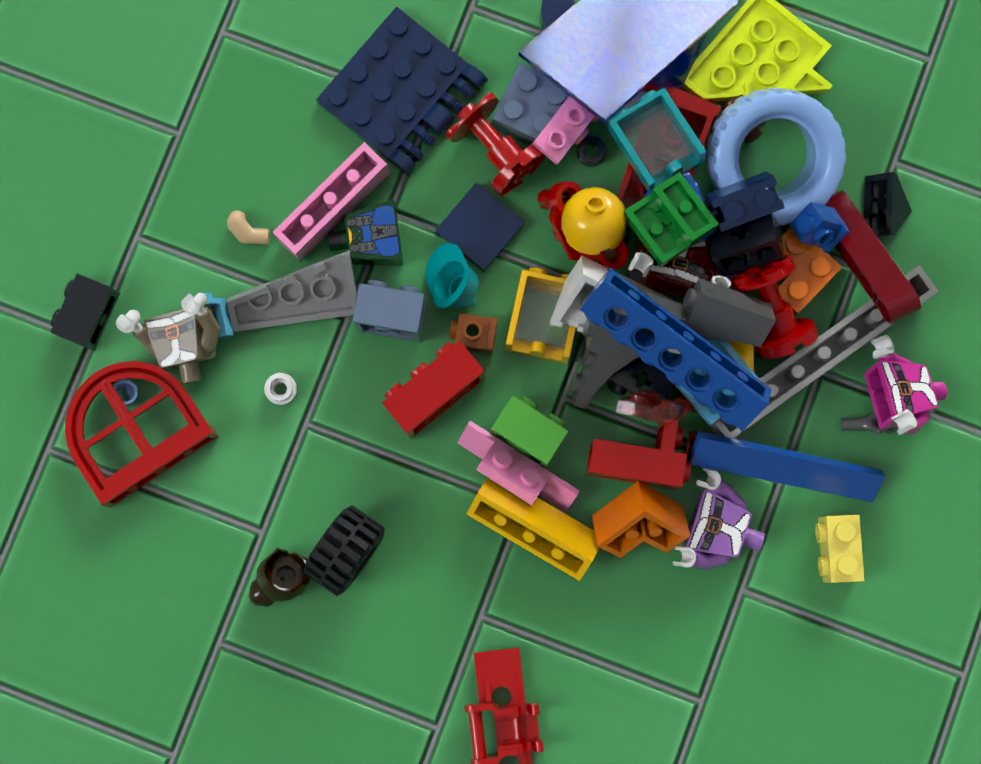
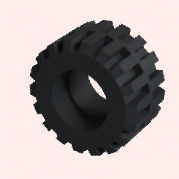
M353 505L347 507L335 518L314 547L306 561L304 574L335 596H339L351 586L368 563L384 537L385 528Z

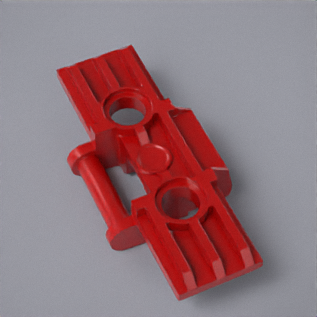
M519 647L474 652L479 703L464 705L465 712L469 715L473 758L470 759L471 764H499L503 757L509 755L516 756L519 764H533L531 751L544 752V743L539 737L537 720L540 709L539 703L525 702ZM505 687L511 692V700L507 705L499 706L493 702L492 693L496 688ZM492 710L498 753L486 755L482 711Z

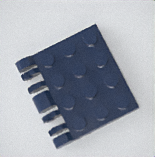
M396 6L319 95L316 101L395 167L408 175L416 164L399 149H403L417 161H420L424 156L417 146L408 141V138L414 133L425 144L432 146L436 139L420 124L423 123L434 133L441 136L455 118L438 103L441 101L452 111L459 114L463 106L448 93L450 89L454 87L462 95L472 100L476 92L471 86L480 90L488 79L475 66L468 64Z

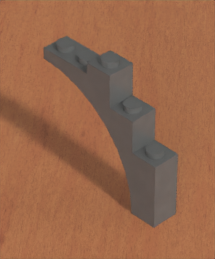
M701 278L698 279L693 289H688L683 304L649 292L647 294L648 297L706 340L737 341L761 347L776 321L771 303ZM588 319L584 324L582 332L586 336L587 348L582 358L583 366L579 373L575 372L569 385V391L572 392L573 405L583 409L587 407L597 390L615 372L639 357V354L627 345L619 344L610 332L600 325L591 323ZM647 328L640 329L646 335H654V333Z

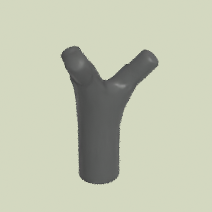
M875 411L861 418H841L842 431H872L877 434L882 432L891 434L892 429L880 430L876 421Z

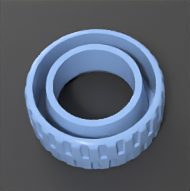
M765 88L764 90H755L749 92L746 96L739 97L732 105L727 106L719 119L715 121L712 132L707 140L706 169L714 190L744 180L739 168V152L747 134L758 124L770 119L783 118L792 121L804 136L807 154L805 164L797 178L789 185L776 190L778 197L783 200L785 208L773 214L779 225H785L786 223H791L810 202L825 205L836 192L844 174L846 145L839 123L834 120L833 114L822 106V103L795 90Z

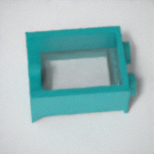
M665 88L657 92L655 90L647 92L639 99V103L629 109L623 107L617 110L611 116V120L608 121L610 135L613 136L647 191L655 188L679 172L681 174L690 172L705 163L706 150Z

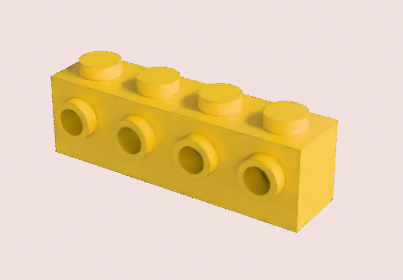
M488 477L466 515L578 581L581 580L600 548L597 546L595 531L538 497L531 506Z

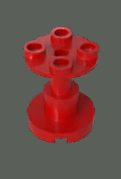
M489 92L480 100L477 106L470 103L464 107L458 114L461 120L454 124L446 132L445 136L451 142L456 143L472 132L489 150L486 155L487 159L499 171L492 181L491 187L499 195L504 196L523 183L521 179L528 173L532 175L547 156L534 145H530L523 150L510 135L504 138L487 120L499 103L497 96L493 92Z
M785 254V259L744 270L743 273L731 279V285L735 290L747 291L758 289L761 300L772 305L776 321L762 346H754L755 354L758 355L760 353L761 358L764 359L780 358L796 353L794 346L803 342L806 348L818 338L815 323L811 319L795 318L791 304L782 301L776 282L789 276L795 270L796 265L792 261L790 254Z

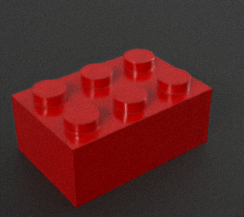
M460 340L454 345L451 342L445 344L436 352L437 359L430 365H427L425 362L410 373L412 377L410 381L403 386L398 383L384 394L387 399L382 404L410 439L485 380L484 369Z

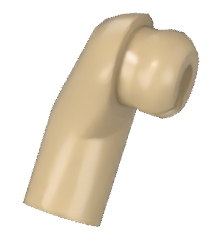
M236 210L230 213L227 219V227L239 242L243 244L269 245L270 229L252 228L246 221V215L242 211Z

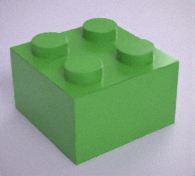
M512 395L493 424L491 434L512 446L532 461L540 464L543 468H546L569 432L564 428L566 423L552 413H549L546 417L538 412V405L529 398L521 395L518 399Z

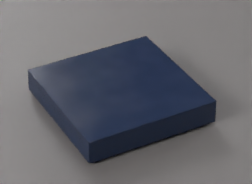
M475 183L435 231L448 243L457 245L467 259L485 272L525 225V222L479 184Z

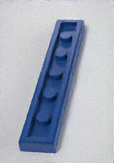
M698 431L688 456V461L691 465L868 502L874 501L885 479V474L880 469Z

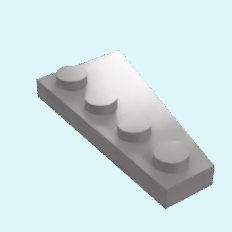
M350 250L229 297L227 299V306L233 332L354 315L357 289Z

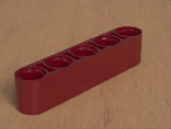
M843 190L834 193L825 206L835 208L850 230L835 248L881 315L889 324H892L920 310L921 302L916 291L848 195Z

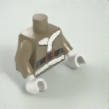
M198 293L194 298L192 294H188L181 302L183 309L145 319L144 324L139 323L141 315L137 310H129L125 316L120 315L116 320V326L120 331L124 333L134 331L133 336L150 352L162 369L179 368L182 384L201 381L198 363L214 359L216 355L215 349L221 332V327L213 314V307L204 306L208 300L204 293Z

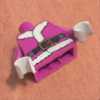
M888 335L872 339L871 343L876 348L873 351V358L879 359V361L864 373L879 428L880 430L898 427V435L903 433L914 435L928 423L929 414L938 408V401L945 400L947 387L944 382H932L928 368L925 365L913 364L912 361L896 354L893 342Z

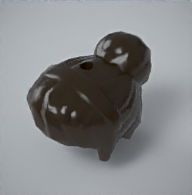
M276 548L270 556L260 563L257 569L256 579L251 583L250 601L256 606L268 607L276 601H287L302 595L307 589L308 584L311 583V578L304 574L307 558L295 552L288 553L287 550ZM281 577L285 578L284 582L280 581Z

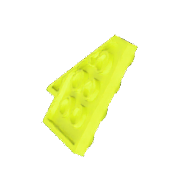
M747 0L683 74L678 84L690 94L709 102L730 101L739 95L746 96L749 92L764 90L765 88H785L806 95L828 93L833 85L813 70V68L829 51L832 45L776 0Z

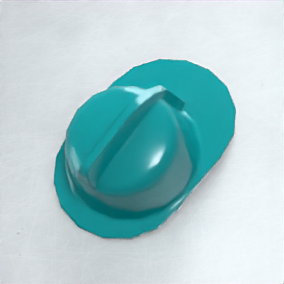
M452 243L442 244L429 257L425 270L426 283L435 305L442 309L449 306L454 308H461L466 305L474 307L476 305L475 294L479 287L477 274L468 265L461 249L457 245Z

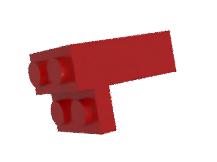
M665 417L658 423L655 449L594 439L593 443L591 442L585 476L632 484L640 481L650 487L669 490L681 488L684 482L689 481L691 463L686 462L687 454L674 452L677 447L680 448L683 428L678 427L679 419Z

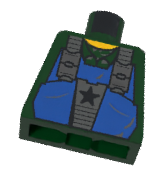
M394 200L344 215L346 230L328 233L330 251L350 250L352 264L404 266Z

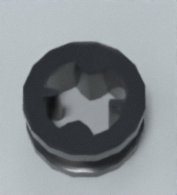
M586 136L578 144V160L587 167L599 165L605 156V143L597 136ZM592 144V148L594 146L599 148L595 158H590V154L588 157L584 155L586 145Z

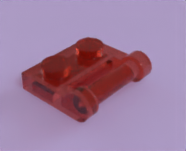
M638 390V393L630 392L629 396L618 399L616 413L669 424L677 418L687 416L691 411V403L684 397L668 401L657 398L658 393Z

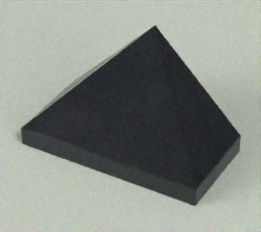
M889 172L865 176L864 219L877 238L894 236L912 212L897 173Z

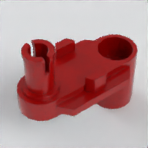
M564 181L554 184L551 189L542 190L538 194L537 201L538 203L545 202V204L540 205L542 209H551L548 218L554 228L553 234L557 242H561L569 260L578 262L580 257L584 256L612 270H617L626 263L628 248L623 240L615 249L610 251L611 248L601 251L598 255L580 253L567 243L566 236L561 229V218L567 201L572 195L582 190L577 183Z

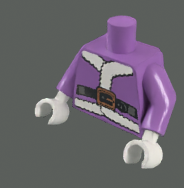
M704 467L702 470L707 472L708 478L706 482L697 480L696 484L706 489L700 490L688 527L690 537L684 540L682 547H675V550L681 551L682 559L680 562L673 561L674 566L694 567L705 570L723 566L731 558H738L742 546L759 552L764 541L765 533L748 528L752 514L746 510V502L730 484L721 479L717 471Z

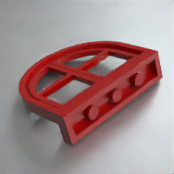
M138 361L112 364L91 375L73 396L65 420V437L70 455L100 504L110 508L219 437L214 427L207 422L189 392L177 378L158 366ZM126 379H143L159 385L164 390L129 412L112 384ZM102 391L119 420L85 441L84 422L87 411L92 401ZM170 396L188 425L152 448L136 423L135 418ZM124 426L142 455L106 478L91 455L89 448Z

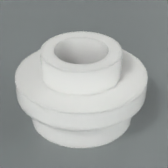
M276 373L267 379L264 391L269 401L276 405H285L295 398L297 385L290 375ZM279 384H285L287 387V391L283 395L276 393V387Z

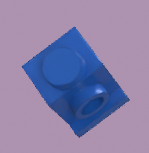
M810 202L789 224L801 243L822 248L824 253H829L850 232L835 208Z

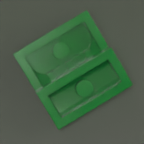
M681 172L653 188L650 195L624 210L626 221L660 268L692 247L719 225Z

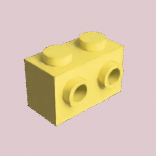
M860 516L818 517L815 535L817 543H820L821 556L818 557L819 575L822 576L823 582L865 581Z

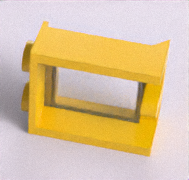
M529 268V271L522 270L505 351L565 364L568 363L576 327L562 325V327L550 325V320L565 280L569 275L562 274L559 278L548 275L546 270L540 268Z

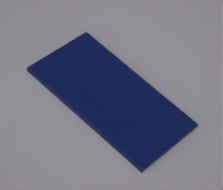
M579 0L518 52V56L605 124L735 9L742 0Z

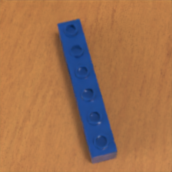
M609 268L585 298L580 311L585 314L591 323L602 326L612 334V337L619 344L627 345L639 354L642 361L657 367L665 373L670 382L677 386H682L689 391L698 403L709 406L716 411L726 424L736 426L743 432L769 404L771 388L611 268ZM613 308H621L627 315H619ZM647 328L654 333V335H646L640 329ZM668 349H676L681 355H672L668 352ZM702 369L706 371L708 375H699L694 370ZM721 390H731L735 395H726Z

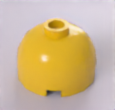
M598 187L585 188L572 195L565 204L561 218V229L566 236L569 246L580 253L598 255L601 251L611 248L610 251L615 249L623 240L627 225L624 213L625 208L620 199L607 189Z

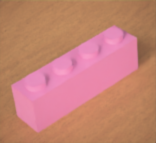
M364 142L273 231V234L301 262L329 232L345 219V214L352 212L390 174L387 163Z

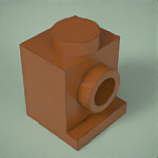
M459 313L458 321L452 320L449 339L455 340L454 344L460 340L469 351L493 354L498 318ZM470 326H475L479 329L478 335L474 337L469 336L466 331Z

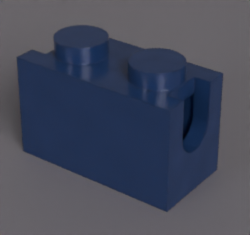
M766 171L704 194L709 210L719 224L717 228L723 232L784 209L783 200L778 197L774 187L777 185L776 178Z

